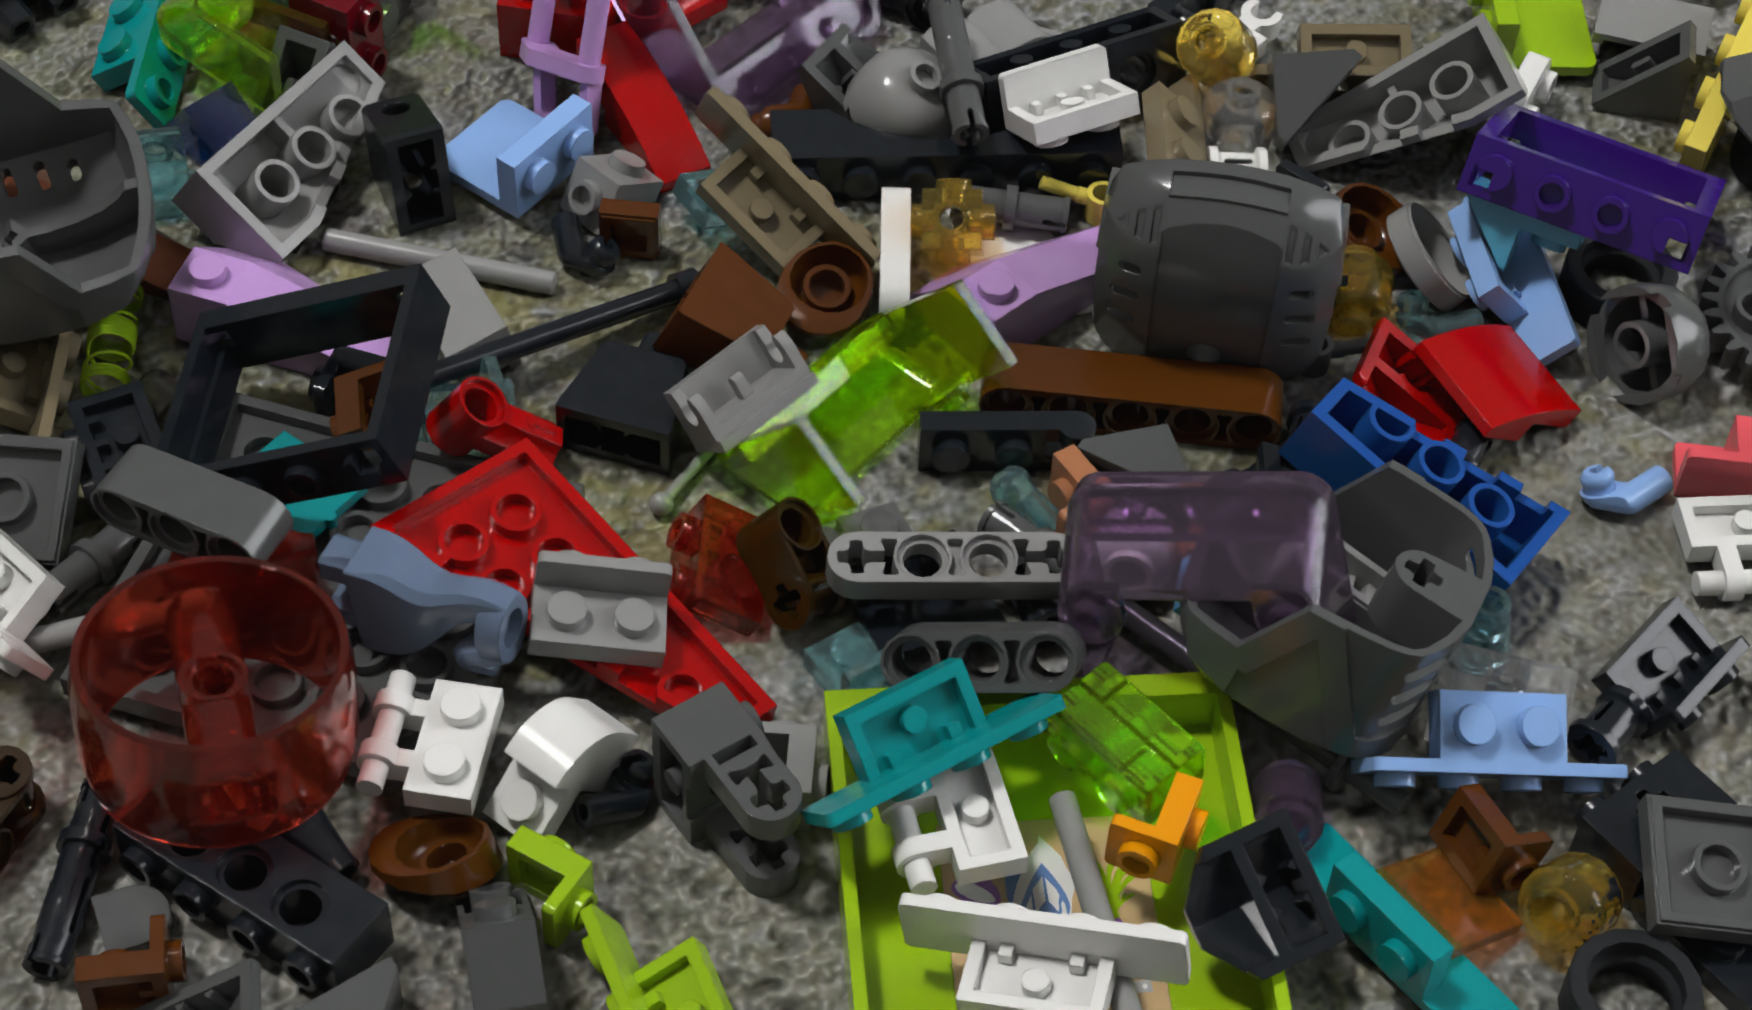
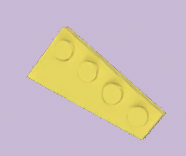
M1752 0L1741 1L1734 23L1741 25L1736 36L1726 33L1719 47L1714 65L1719 67L1724 58L1752 52ZM1720 72L1716 79L1707 75L1704 78L1694 103V108L1701 111L1695 122L1685 119L1673 147V151L1682 154L1680 164L1702 172L1707 167L1721 139L1727 120H1731L1728 108L1720 93L1722 75Z

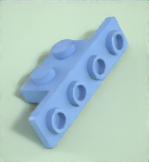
M1464 197L1460 205L1447 212L1455 236L1450 238V245L1459 261L1468 268L1471 278L1465 281V286L1474 303L1482 311L1490 308L1507 325H1510L1544 366L1577 348L1581 340L1545 248L1531 241L1533 234L1524 230L1511 264L1502 272L1496 263L1468 197Z
M1447 689L1429 691V758L1375 756L1361 758V760H1351V774L1374 775V787L1414 788L1415 776L1437 777V789L1457 790L1459 786L1479 784V778L1500 779V791L1539 792L1542 791V780L1563 781V793L1600 794L1605 793L1604 781L1628 779V765L1568 763L1566 694Z

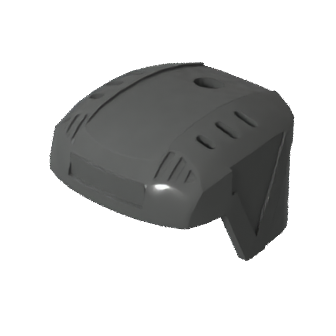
M0 59V345L51 337L88 327L127 307L147 272L152 254L155 253L156 222L153 188L143 147L130 118L118 103L113 100L100 99L59 101ZM75 166L80 167L82 172V178L78 181H74L71 176V169ZM42 169L47 171L51 182V187L47 190L42 189L37 177L38 172ZM6 177H12L18 189V195L15 197H10L4 184Z
M1154 159L1122 165L1121 168L1112 167L1096 243L1099 249L1094 276L1092 310L1095 329L1103 343L1115 353L1260 367L1276 373L1282 381L1301 375L1313 365L1321 354L1323 342L1332 317L1337 287L1342 282L1350 204L1343 203L1339 196L1312 183L1289 175L1239 164L1193 159Z
M1395 460L1383 464L1323 498L1286 483L1272 479H1262L1242 489L1221 507L1205 528L1194 550L1178 602H1180V623L1187 654L1210 683L1243 707L1280 729L1329 751L1358 760L1379 756L1390 751L1407 733L1422 710L1420 707L1425 697L1471 628L1492 584L1494 568L1492 544L1488 531L1479 518L1464 505L1426 482L1424 477ZM1310 518L1387 571V574L1371 598L1367 611L1370 620L1376 628L1396 641V643L1373 634L1315 603L1308 606L1292 599L1268 584L1281 546ZM1470 550H1473L1475 558L1476 576L1474 572V566L1470 557Z

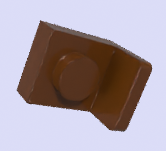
M1480 784L1459 786L1428 833L1473 894L1500 890L1513 892L1524 888L1537 877L1540 872L1539 863L1554 843L1546 831L1518 834Z
M165 914L150 916L149 949L147 950L111 949L99 955L75 957L74 982L83 1010H135L174 992V983L186 982L187 979L183 938L171 939Z

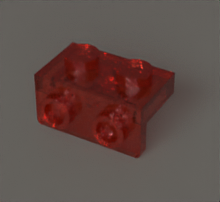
M705 494L688 513H679L669 528L666 546L671 549L669 564L673 566L670 591L691 613L749 637L762 625L764 599L749 568L739 555L736 546V536L741 527L757 516L709 494Z

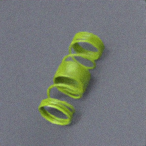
M141 285L137 289L138 296L136 294L133 296L136 299L134 302L129 303L127 307L115 312V314H111L88 326L85 345L87 358L83 362L79 380L80 392L85 397L100 393L91 389L87 383L102 392L108 390L95 385L89 379L90 376H112L120 380L123 385L131 382L127 371L132 369L133 361L130 357L134 355L136 350L138 327L140 324L138 318L132 313L140 310L143 305L144 291ZM118 314H126L133 318L134 322L128 319L127 317ZM114 334L125 338L126 341L112 342L101 338L100 335ZM96 356L101 360L109 362H120L128 360L129 364L125 369H123L120 366L112 363H96L93 360V357Z

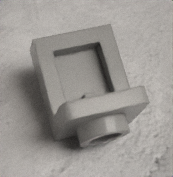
M614 150L612 154L579 156L561 200L560 207L564 212L569 211L577 214L583 226L594 234L599 235L598 212L601 198L656 202L664 181L645 168L646 163L642 158L628 151Z
M785 719L771 722L762 721L764 735L801 785L802 809L826 797L829 765L817 764L818 725L798 724ZM802 814L800 824L795 831L810 832L811 825L806 824Z

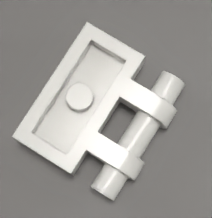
M1752 495L1677 498L1671 515L1686 563L1711 562L1714 569L1693 572L1691 578L1693 594L1695 596H1717L1720 602L1742 601L1745 594H1752V569H1744L1741 560H1752Z
M406 670L392 671L386 688H382L377 692L372 708V715L376 719L371 737L361 742L356 758V765L360 769L355 785L356 789L363 795L376 797L382 794L386 779L405 782L402 789L405 806L473 816L504 707L503 688L436 679L430 700L417 699L412 696L417 681L416 677ZM402 729L420 732L415 750L403 749L397 746Z
M992 747L989 748L991 757L985 762L958 772H954L949 768L930 778L933 786L927 792L906 801L894 802L891 798L877 805L881 821L886 825H890L896 843L892 848L891 854L897 874L901 877H906L911 893L920 895L934 893L938 885L933 868L947 863L952 865L958 886L1027 873L1029 856ZM935 811L941 831L922 834L917 816L921 813Z

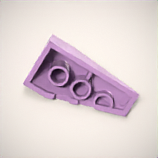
M1100 225L953 267L910 294V305L983 366L986 351L992 346L1011 342L1032 344L1093 304L1094 276L1099 249L1096 243Z
M194 247L167 287L177 339L191 342L200 312L321 285L283 262L275 263L231 248ZM391 337L349 345L347 347L386 357ZM334 349L269 362L267 364L312 376L319 365L325 366Z

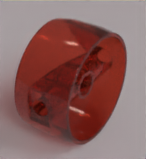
M202 556L165 563L145 570L110 590L89 610L75 633L71 645L67 684L78 759L90 788L100 805L113 818L130 830L165 844L189 848H227L256 843L284 833L309 819L331 800L346 779L352 765L359 729L355 654L344 618L337 605L318 585L296 571L265 560L240 556ZM245 659L265 661L286 667L310 679L324 692L312 705L291 721L276 729L258 735L251 697L249 670ZM173 668L185 745L157 741L141 736L115 723L107 717V714L134 687L158 673Z

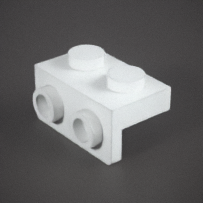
M1093 44L1000 73L998 76L1005 128L1038 148L1061 146L1068 142V136L1084 131H1109L1118 127L1120 120L1140 114L1138 92L1110 78L1107 51L1105 47L1099 44Z

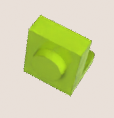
M521 825L506 844L509 882L518 888H525L527 893L544 901L541 909L544 942L558 949L572 930L579 932L585 927L579 911L591 903L595 906L597 905L598 896L594 892L593 862L577 854L563 839L550 834L543 836Z

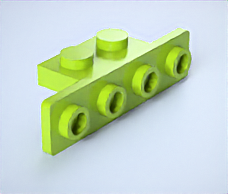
M593 903L579 911L588 933L582 939L583 948L597 971L605 975L612 991L610 995L606 996V1004L609 1010H733L706 946L694 936L640 968L620 923Z

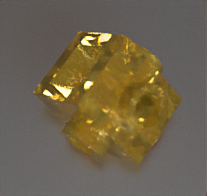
M937 179L936 188H922V204H911V239L921 240V249L925 256H935V264H970L971 256H984V240H995V204H985L983 189H972V180ZM958 209L963 213V222L958 228L947 229L942 226L941 215L945 210Z

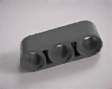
M143 444L132 445L90 494V501L94 510L114 528L243 579L253 578L292 530L294 522L290 511L275 496Z
M1057 621L920 622L909 625L887 642L881 653L880 665L883 676L891 686L918 674L919 672H914L908 668L902 656L903 645L905 642L912 641L926 647L931 656V667L950 657L962 658L976 693H1050L1061 690L1075 678L1085 664L1087 650L1085 641L1077 629L1067 623ZM1052 641L1062 646L1068 658V665L1065 671L1055 673L1041 667L1035 653L1039 642ZM971 642H987L994 647L1000 661L996 672H981L974 667L968 654Z

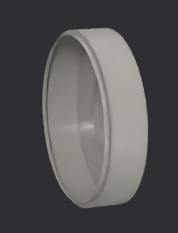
M1409 202L1388 215L1386 220L1387 230L1398 260L1407 276L1425 297L1443 311H1449L1468 300L1470 295L1465 286V281L1470 279L1468 269L1455 255L1450 245L1451 237L1435 216L1424 206L1415 202Z

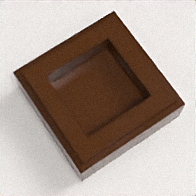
M601 198L598 212L599 236L604 237V245L611 238L618 244L621 257L659 260L662 247L661 203Z

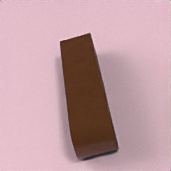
M1011 342L994 345L986 351L983 361L979 408L980 411H1083L1095 419L1097 424L1095 434L1099 435L1168 423L1177 443L1257 450L1262 441L1275 444L1282 435L1283 382L1276 373L1260 367Z

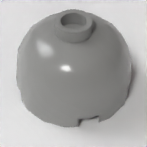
M901 46L876 53L855 74L848 84L843 105L845 112L849 108L850 116L854 122L882 132L914 138L950 139L952 137L948 107L940 101L939 86L942 77L936 55L916 47Z

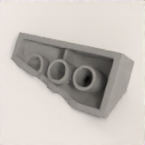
M1481 13L1323 105L1288 145L1297 165L1308 172H1314L1475 126L1526 97L1528 89L1508 50L1485 14Z

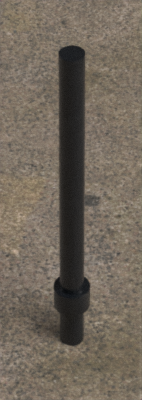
M691 267L667 276L665 283L437 360L430 389L672 305L677 307L699 271Z

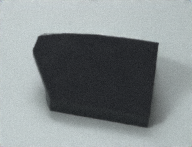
M1286 808L1280 809L1198 848L1183 911L1192 935L1204 952L1256 980L1262 981L1346 940Z

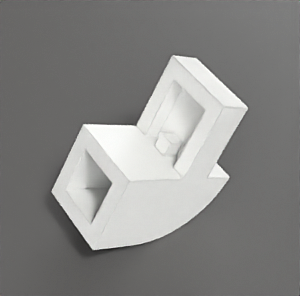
M574 697L555 699L534 713L517 731L505 748L504 752L511 756L513 760L482 812L512 834H515L519 827L524 825L543 836L547 834L555 835L580 791H605L612 771L620 766L622 755L631 750L639 735L589 700Z

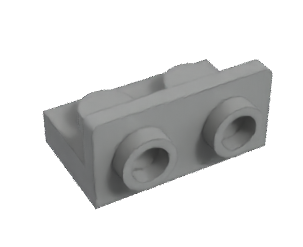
M562 550L558 552L540 551L532 585L527 655L662 668L666 654L667 601L672 582L673 566L669 563L653 562L642 557H628L624 559L585 555L575 550Z

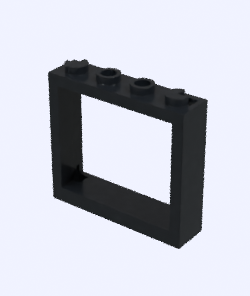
M420 263L200 312L157 449L261 489L275 496L284 505L408 481L450 305ZM391 337L367 431L215 461L242 368ZM368 447H373V448H374V449L366 450V451H362V450H361V449H363V448H368Z

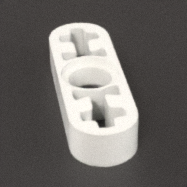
M881 187L879 250L882 253H880L878 326L908 327L910 309L911 188Z

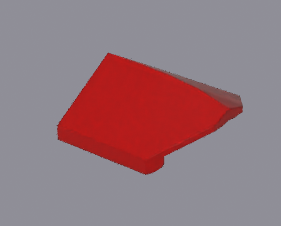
M1383 317L1375 324L1352 376V382L1415 419L1416 431L1426 437L1438 441H1444L1446 438L1451 440L1456 425L1465 415L1464 411L1416 354L1414 348L1418 344Z

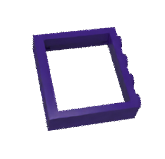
M1512 104L1493 115L1477 132L1456 190L1688 275L1727 180ZM1510 137L1520 141V144L1508 141V138ZM1486 171L1493 173L1488 189L1473 184ZM1687 201L1689 203L1695 204L1696 207L1693 208L1685 205V203ZM1669 238L1687 244L1681 259L1663 253Z

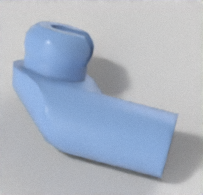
M1601 464L1587 467L1579 478L1583 487L1579 493L1589 507L1628 515L1636 514L1673 489V481L1670 474L1659 465H1654L1629 482L1614 481V471L1608 466L1603 468Z

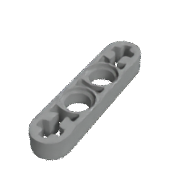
M855 531L844 533L835 538L831 543L827 554L825 575L828 585L835 593L850 599L1053 600L1068 596L1079 585L1084 555L1082 548L1073 538L1057 532ZM912 555H928L935 559L940 569L932 576H915L904 567V561ZM978 555H993L1002 561L1005 570L998 576L985 577L976 573L970 567L969 562ZM884 556L893 557L891 575L884 574L886 563L884 562ZM1018 557H1024V575L1016 574ZM848 558H860L862 567H864L863 573H851ZM1055 558L1058 567L1062 568V572L1058 574L1049 573V567L1044 563V559Z

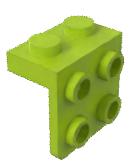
M1467 0L1468 5L1472 7L1474 17L1481 13L1485 14L1508 50L1518 70L1528 52L1532 51L1551 58L1550 70L1557 72L1559 76H1588L1594 72L1596 57L1582 0Z

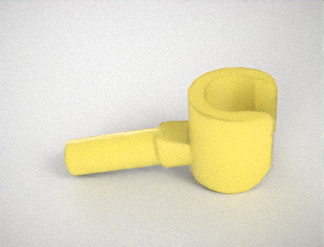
M1042 175L1038 189L1064 198L1071 197L1073 202L1085 205L1084 219L1092 226L1100 225L1108 181H1096L1089 185L1088 188Z

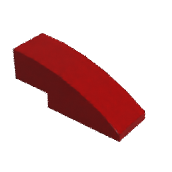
M626 20L607 27L601 63L606 65L601 104L605 110L606 126L626 151L642 158L646 163L645 168L664 181L659 192L660 194L710 175L711 165L697 134L669 82L644 43ZM581 37L576 39V55L578 56Z

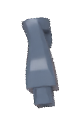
M372 526L363 541L335 534L319 557L318 566L322 578L340 583L333 593L330 605L334 621L357 627L362 645L365 648L386 654H410L434 643L456 626L472 623L475 624L474 633L468 634L458 641L453 650L454 658L457 664L465 670L492 677L499 673L501 665L511 663L522 647L528 621L526 597L505 583L491 578L466 576L449 572L435 564L413 544L390 531Z

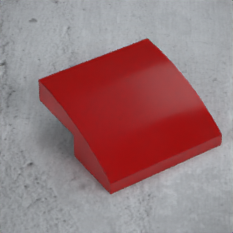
M1489 324L1455 329L1422 340L1414 348L1416 354L1484 437L1518 441L1533 424L1566 428L1582 411L1510 325Z

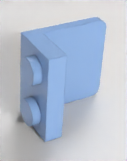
M572 94L543 118L513 100L499 101L445 145L450 179L519 219L572 174L579 156L594 155L592 104Z

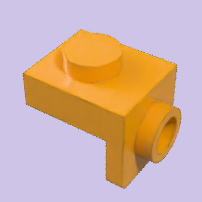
M1177 771L1155 825L1119 813L1114 814L1109 826L1104 860L1111 865L1119 867L1122 871L1133 877L1141 879L1152 878L1170 885L1184 849L1187 848L1196 852L1205 832L1210 812L1198 808L1204 780Z

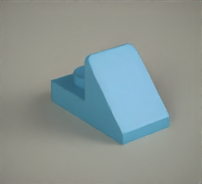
M1481 176L1473 184L1488 189L1491 180ZM1470 194L1467 195L1496 263L1502 272L1511 264L1524 230L1533 234L1531 241L1536 245L1560 253H1564L1567 247L1577 250L1586 238Z

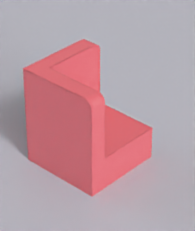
M1735 416L1724 447L1683 442L1675 444L1672 451L1674 496L1752 495V417Z

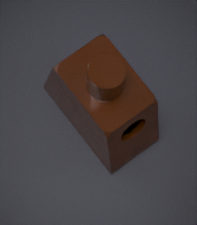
M721 242L690 284L652 347L663 354L683 359L689 367L696 370L756 325L765 324L774 336L784 329L794 311V307L786 296L731 248ZM797 347L804 361H806L809 355Z

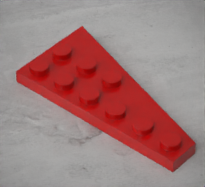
M528 438L519 441L370 525V529L372 526L404 538L435 564L449 572L466 576L491 578L519 591L526 597L528 604V621L525 635L528 637L532 585L540 551L558 552L562 550H575L585 555L624 559L638 557ZM670 590L667 601L666 654L662 668L567 659L657 714L673 708L722 681L739 703L745 700L754 707L761 721H772L777 708V704Z

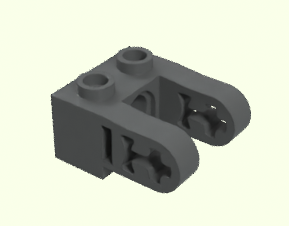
M722 681L651 719L654 798L690 845L706 838L749 893L761 898H777L789 893L796 886L800 877L801 851L792 833L799 826L802 817V788L764 735L762 721L754 707L745 700L739 703ZM782 800V809L775 811L769 802L773 804ZM756 838L758 839V848L769 861L773 862L781 858V868L774 870L767 863L757 866V849L753 843Z

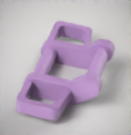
M533 0L528 36L521 39L519 56L527 66L533 67L534 113L545 118L556 108V75L579 82V97L592 104L593 134L596 136L599 130L602 85L606 71V65L601 63L611 0H587L579 56L560 50L554 42L550 41L556 0Z

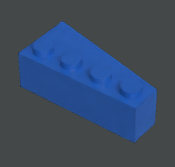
M1345 377L1309 413L1278 451L1282 457L1326 495L1383 464L1395 460L1424 477L1426 482L1452 497L1475 514L1486 527L1491 539L1494 568L1491 587L1474 622L1515 581L1571 513L1553 501H1550L1544 507L1522 494L1521 491L1524 484L1503 471L1494 477L1464 459L1467 450L1447 438L1444 441L1432 440L1416 431L1415 419ZM1470 550V557L1474 566V572L1476 576L1475 558L1473 550Z

